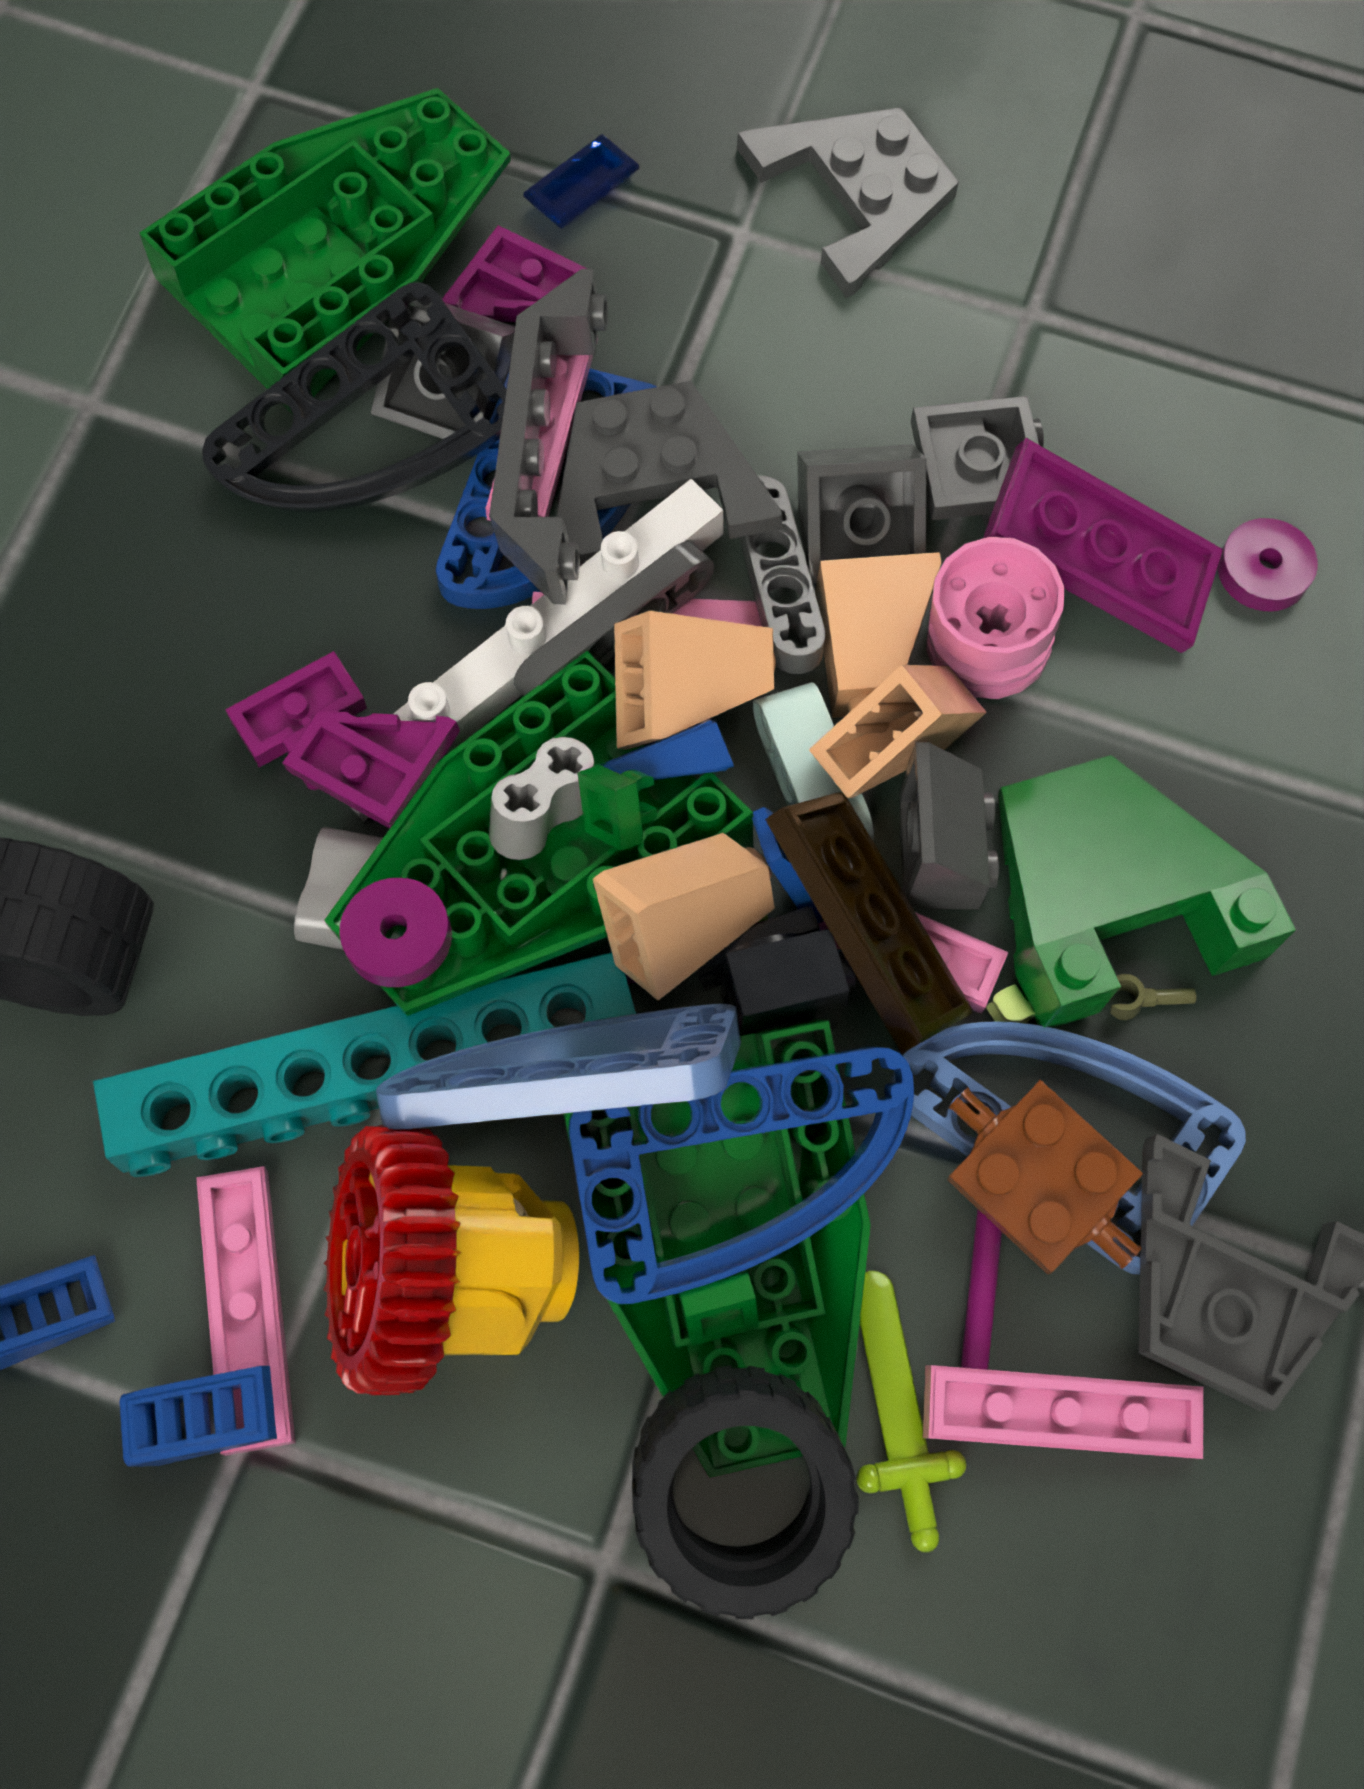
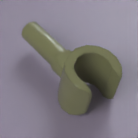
M1131 974L1117 975L1121 985L1118 991L1130 992L1134 996L1135 1001L1131 1004H1114L1111 1006L1110 1013L1115 1018L1126 1021L1138 1015L1142 1007L1195 1004L1196 991L1194 988H1144L1143 983L1137 977Z

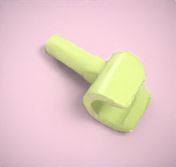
M1015 984L995 994L993 1002L986 1006L995 1022L1026 1024L1035 1015L1029 1001L1027 1002Z

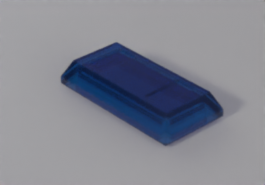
M601 134L523 192V197L562 230L627 181L639 169V164L606 136Z

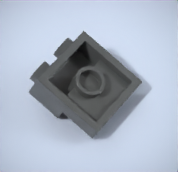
M1028 396L913 408L910 423L915 446L926 457V498L931 520L982 515L984 525L987 527L1015 447L1025 438L1042 447L1044 444L1042 423L1039 418L1033 419Z

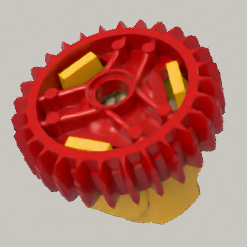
M383 1125L365 1126L351 1139V1145L344 1151V1163L338 1167L339 1183L333 1187V1209L328 1211L331 1222L329 1236L325 1237L328 1242L327 1260L323 1263L327 1266V1283L323 1289L327 1292V1308L324 1316L329 1318L327 1339L333 1343L331 1359L337 1364L336 1374L342 1379V1383L346 1388L353 1390L356 1394L369 1395L413 1393L416 1390H422L437 1373L436 1364L444 1358V1355H519L531 1341L540 1322H559L564 1319L574 1300L579 1273L578 1233L573 1214L568 1205L563 1201L540 1200L518 1174L495 1173L491 1167L448 1165L449 1154L442 1148L441 1140L437 1135H433L429 1129H389V1127Z

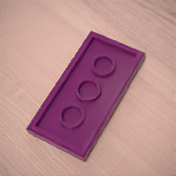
M1025 438L1015 447L983 538H1015L1038 548L1056 566L1065 590L1180 653L1194 646L1223 551L1217 545L1028 438Z

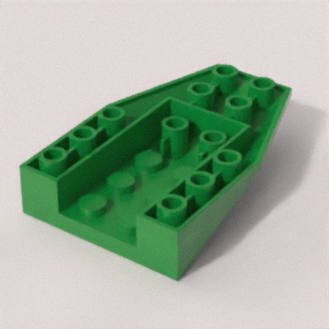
M435 88L273 142L139 232L155 279L268 389L400 287L408 283H422L510 163L511 155L505 147L439 88ZM374 333L365 335L359 341L357 351ZM322 369L312 377L310 388L313 397L337 373L335 370ZM282 404L293 415L291 408L288 405Z
M588 651L541 686L538 685L438 761L324 919L329 929L340 940L341 917L351 899L366 886L388 878H409L419 881L430 887L440 897L452 927L451 946L443 963L429 977L413 985L405 987L380 986L406 1016L607 937L593 883V878L604 870L721 833L726 834L745 849L747 847H754L753 812L711 772L705 773L698 780L692 775L654 780V785L641 789L638 792L639 802L642 801L657 808L658 815L651 822L642 825L644 842L621 851L586 833L583 814L574 820L562 822L553 827L547 835L544 848L532 858L522 860L510 859L499 854L493 848L489 838L493 788L503 778L509 775L520 774L529 769L534 763L537 751L543 743L559 737L574 738L584 743L591 750L594 758L593 766L603 764L645 746L617 749L615 677ZM401 925L394 926L388 930L385 937L397 939L406 932L407 927Z
M813 1019L740 1035L741 1045L732 1071L835 1053L829 1021ZM836 1064L835 1068L839 1073L838 1064ZM806 1070L799 1073L791 1084L790 1095L793 1103L803 1111H813L820 1108L828 1096L826 1079L815 1070ZM737 1082L730 1085L721 1097L722 1112L733 1123H744L751 1120L757 1114L760 1107V1098L757 1090L746 1082ZM844 1092L842 1106H846ZM686 1101L654 1104L651 1109L650 1119L653 1127L659 1133L675 1135L681 1133L688 1126L691 1110ZM639 1106L627 1107L631 1116L615 1119L609 1118L604 1109L592 1110L591 1121L580 1125L581 1136H593L597 1147H605L610 1145L609 1136L611 1132L632 1128L633 1137L631 1143L645 1141L646 1136L638 1121ZM563 1113L570 1145L568 1125L571 1113ZM849 1118L640 1154L639 1160L656 1263L688 1255L746 1233L783 1214L817 1191L856 1152ZM607 1178L595 1186L591 1203L599 1215L606 1218H617L629 1210L632 1204L633 1193L626 1181L619 1178ZM864 1194L842 1214L810 1237L762 1263L737 1273V1275L746 1272L749 1274L756 1297L759 1328L691 1346L684 1322L679 1293L633 1304H617L607 1299L662 1397L669 1391L673 1392L683 1385L684 1380L698 1373L703 1375L715 1371L717 1367L731 1365L732 1368H747V1366L764 1368L766 1372L775 1375L782 1374L795 1381L797 1387L805 1393L808 1391L820 1403L825 1416L830 1418L843 1446H846L871 1227ZM639 1223L620 1232L597 1230L595 1234L597 1243L599 1244L611 1238L615 1253V1264L604 1268V1277H616L620 1288L632 1286L633 1274L644 1270V1262L632 1261L627 1251L625 1235L640 1236ZM737 1426L723 1429L704 1438L692 1448L709 1478L803 1456L799 1448L787 1436L758 1426Z

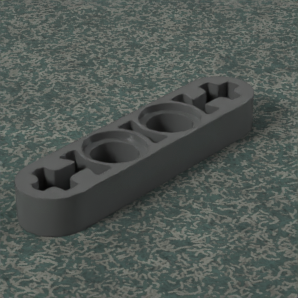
M758 476L781 509L782 529L739 537L761 625L762 627L773 628V653L776 659V666L790 674H804L815 669L823 658L825 628L788 493L784 485L778 480L768 476ZM776 542L787 548L788 552L780 557H767L758 552L757 547L763 543ZM780 587L795 590L801 598L794 603L781 604L771 599L769 593ZM797 624L799 642L806 647L796 648L794 642L788 640L789 626Z
M685 541L674 546L524 660L514 676L515 687L525 696L586 651L602 666L606 665L615 658V623L647 611L674 613L706 586L714 571L713 561L693 542Z

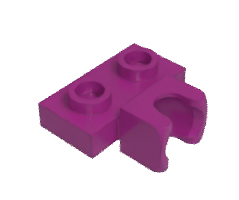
M333 651L225 709L260 768L285 753L289 754L317 711L348 712L354 716L367 709L363 695ZM303 780V782L305 783V785L307 786L308 789H310V790H317V789H318V788L314 787L313 785H311V784H309V783H307L306 781Z

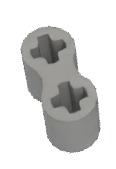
M567 737L550 739L538 749L536 759L529 769L520 774L509 775L496 784L491 797L489 838L491 845L499 854L516 860L532 858L544 848L547 835L553 827L562 822L574 820L583 814L577 772L594 765L592 752L584 743Z
M323 827L320 830L314 845L308 880L301 893L296 910L294 935L297 941L343 950L341 941L329 929L324 919L383 837L330 827Z

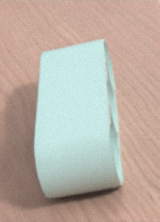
M810 682L754 699L753 713L757 730L787 806L841 792L837 784L809 751L815 743L834 727L823 697L815 683ZM861 793L848 800L873 840L874 832L871 816Z

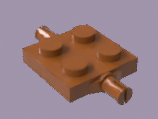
M1039 1080L1017 1105L1001 1111L998 1115L980 1101L968 1087L949 1106V1109L953 1110L978 1136L971 1153L949 1175L947 1180L1047 1275L1051 1274L1075 1248L1091 1240L1108 1254L1121 1269L1125 1268L1133 1260V1257L1140 1252L1142 1248L1137 1246L1110 1220L1115 1214L1121 1197L1144 1173L1043 1081Z

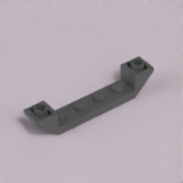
M593 269L579 270L517 315L489 514L500 551L553 604L566 605L568 581L578 580L580 569L578 543L569 542L563 517H538L537 494L535 490H532L534 476H542L544 470V446L542 439H539L540 426H548L550 422L549 391L545 389L546 378L555 377L556 355H595L598 331L607 330L606 294L597 293Z

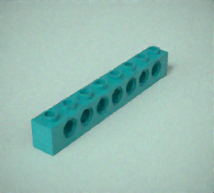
M612 953L495 981L410 1016H406L398 1006L94 1080L93 1085L105 1157L123 1173L129 1172L130 1176L146 1177L169 1170L173 1160L197 1155V1158L200 1160H213L232 1155L238 1151V1144L260 1138H264V1141L267 1143L290 1141L302 1136L305 1133L304 1127L330 1121L332 1126H348L360 1123L371 1116V1110L379 1109L376 1095L377 1087L395 1074L425 1062L422 1058L423 1052L430 1043L436 1040L451 1041L456 1045L455 1051L488 1043L486 1041L488 1033L500 1024L516 1026L521 1031L520 1035L555 1028L550 1023V1019L557 1011L564 1008L580 1011L585 1017L583 1022L636 1014L626 975L615 966ZM372 1056H385L391 1060L387 1072L381 1077L373 1080L358 1077L359 1068L366 1059ZM308 1072L325 1074L323 1085L316 1093L304 1097L293 1094L294 1085L302 1075ZM244 1088H255L258 1090L256 1102L250 1109L242 1113L228 1112L229 1101L237 1091ZM180 1104L190 1105L189 1118L181 1127L174 1130H163L164 1116L171 1108Z

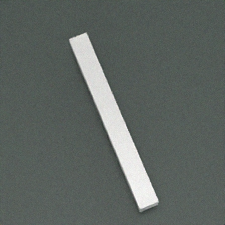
M690 479L627 530L610 533L603 539L601 550L580 566L578 580L568 581L566 605L553 604L543 595L530 606H520L513 609L508 614L504 627L433 683L425 682L415 686L409 694L408 702L393 714H398L401 721L436 722V716L450 717L455 720L460 732L445 753L447 755L523 695L514 685V676L524 660L681 542L690 541L701 551L707 548L723 535V509ZM352 808V810L360 817V819L363 822L369 818L363 813Z

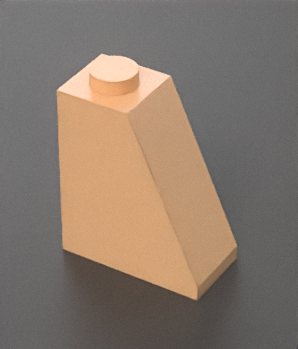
M940 552L820 561L815 595L825 628L824 660L832 718L845 717L900 665L909 664L933 593L934 580L941 566Z
M647 611L614 624L617 749H631L663 740L774 690L776 659L773 653V628L656 611Z
M900 665L815 743L809 751L849 799L906 771L916 742H930L945 750L987 712L949 666Z
M721 833L599 873L593 878V883L615 966L654 998L660 1000L775 909L770 881L772 871L766 859L754 848L747 847L745 849L726 834Z

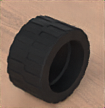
M0 837V999L50 1012L79 1016H105L121 1010L127 999L154 910V903L149 894H146L139 884L134 883L124 874L116 870L114 871L92 859L39 843Z
M731 1365L717 1367L715 1371L703 1375L698 1373L684 1380L683 1385L673 1392L669 1391L658 1402L657 1409L651 1417H647L640 1430L641 1438L638 1447L634 1448L632 1460L633 1513L635 1514V1531L640 1547L645 1549L648 1556L649 1566L658 1579L662 1578L671 1587V1592L685 1603L690 1601L701 1607V1611L715 1616L724 1614L735 1616L736 1619H754V1616L766 1614L774 1616L788 1611L787 1608L800 1601L806 1602L817 1594L818 1588L828 1578L832 1579L841 1567L840 1561L846 1549H850L855 1535V1515L859 1514V1496L854 1487L856 1476L852 1463L830 1418L825 1416L820 1403L808 1391L805 1393L797 1387L795 1381L782 1374L775 1375L766 1372L764 1368L760 1367L732 1368ZM758 1426L787 1436L799 1448L806 1460L810 1476V1489L807 1499L792 1523L782 1532L764 1542L750 1546L734 1547L719 1545L703 1539L686 1527L677 1513L673 1499V1482L677 1467L685 1455L697 1443L709 1435L731 1427Z

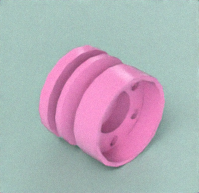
M983 538L964 544L947 557L934 580L928 622L926 650L932 666H949L975 698L1000 699L1017 694L1040 678L1050 658L1055 634L1058 630L1064 608V585L1056 566L1038 548L1015 538Z

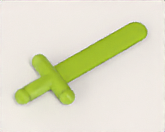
M879 1271L865 1272L860 1326L888 1461L862 1466L857 1473L856 1481L859 1488L869 1494L878 1491L884 1492L901 1489L912 1544L921 1552H931L939 1543V1532L936 1529L937 1522L929 1483L957 1479L964 1474L967 1464L965 1457L956 1450L929 1454L926 1438H923V1424L893 1284L885 1274Z

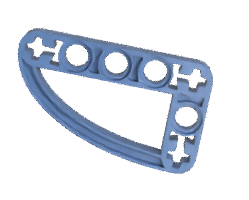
M708 1004L617 1016L521 1034L445 1054L403 1070L388 1078L377 1087L376 1095L382 1125L389 1127V1129H412L691 1101L713 1096L723 1091L727 1086L741 1045L737 1010L735 1006L730 1004Z
M1017 1022L968 1023L944 1029L911 1048L903 1055L909 1063L912 1074L918 1075L923 1069H926L934 1075L930 1086L943 1097L947 1096L951 1087H954L961 1093L968 1087L996 1115L1011 1106L950 1063V1060L984 1054L1013 1055L1055 1063L1092 1075L1141 1097L1183 1121L1171 1141L1193 1152L1197 1151L1205 1137L1204 1133L1199 1129L1205 1130L1212 1124L1216 1125L1222 1131L1218 1141L1223 1146L1219 1145L1205 1155L1206 1158L1211 1160L1208 1168L1210 1176L1206 1174L1190 1221L1191 1226H1193L1241 1154L1246 1142L1245 1128L1240 1118L1232 1110L1172 1073L1133 1054L1071 1032ZM894 1072L890 1078V1082H895ZM927 1089L923 1090L919 1096L914 1094L911 1116L968 1156L971 1153L976 1138L966 1135L960 1129L957 1122V1114L950 1110L949 1107L944 1117L935 1112L942 1099ZM960 1094L952 1100L951 1104L955 1101L957 1097L960 1096ZM1142 1183L1134 1195L1127 1191L1117 1205V1208L1120 1207L1126 1212V1215L1120 1218L1117 1223L1132 1233L1141 1229ZM1121 1230V1231H1122L1124 1234H1126L1132 1241H1134L1130 1235H1128L1126 1232H1124L1123 1230ZM1093 1240L1086 1243L1119 1267ZM1134 1256L1133 1260L1122 1270L1140 1275V1257Z

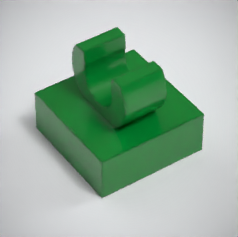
M601 765L577 772L585 832L621 851L643 843L642 825L654 820L658 814L657 808L642 801L639 802L638 792L643 788L654 785L653 777L634 769L619 774Z
M748 1272L739 1275L736 1273L704 1286L679 1293L684 1322L691 1346L759 1328L756 1297Z

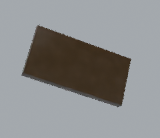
M842 791L782 807L765 819L902 1054L973 1013L969 1002L848 798Z

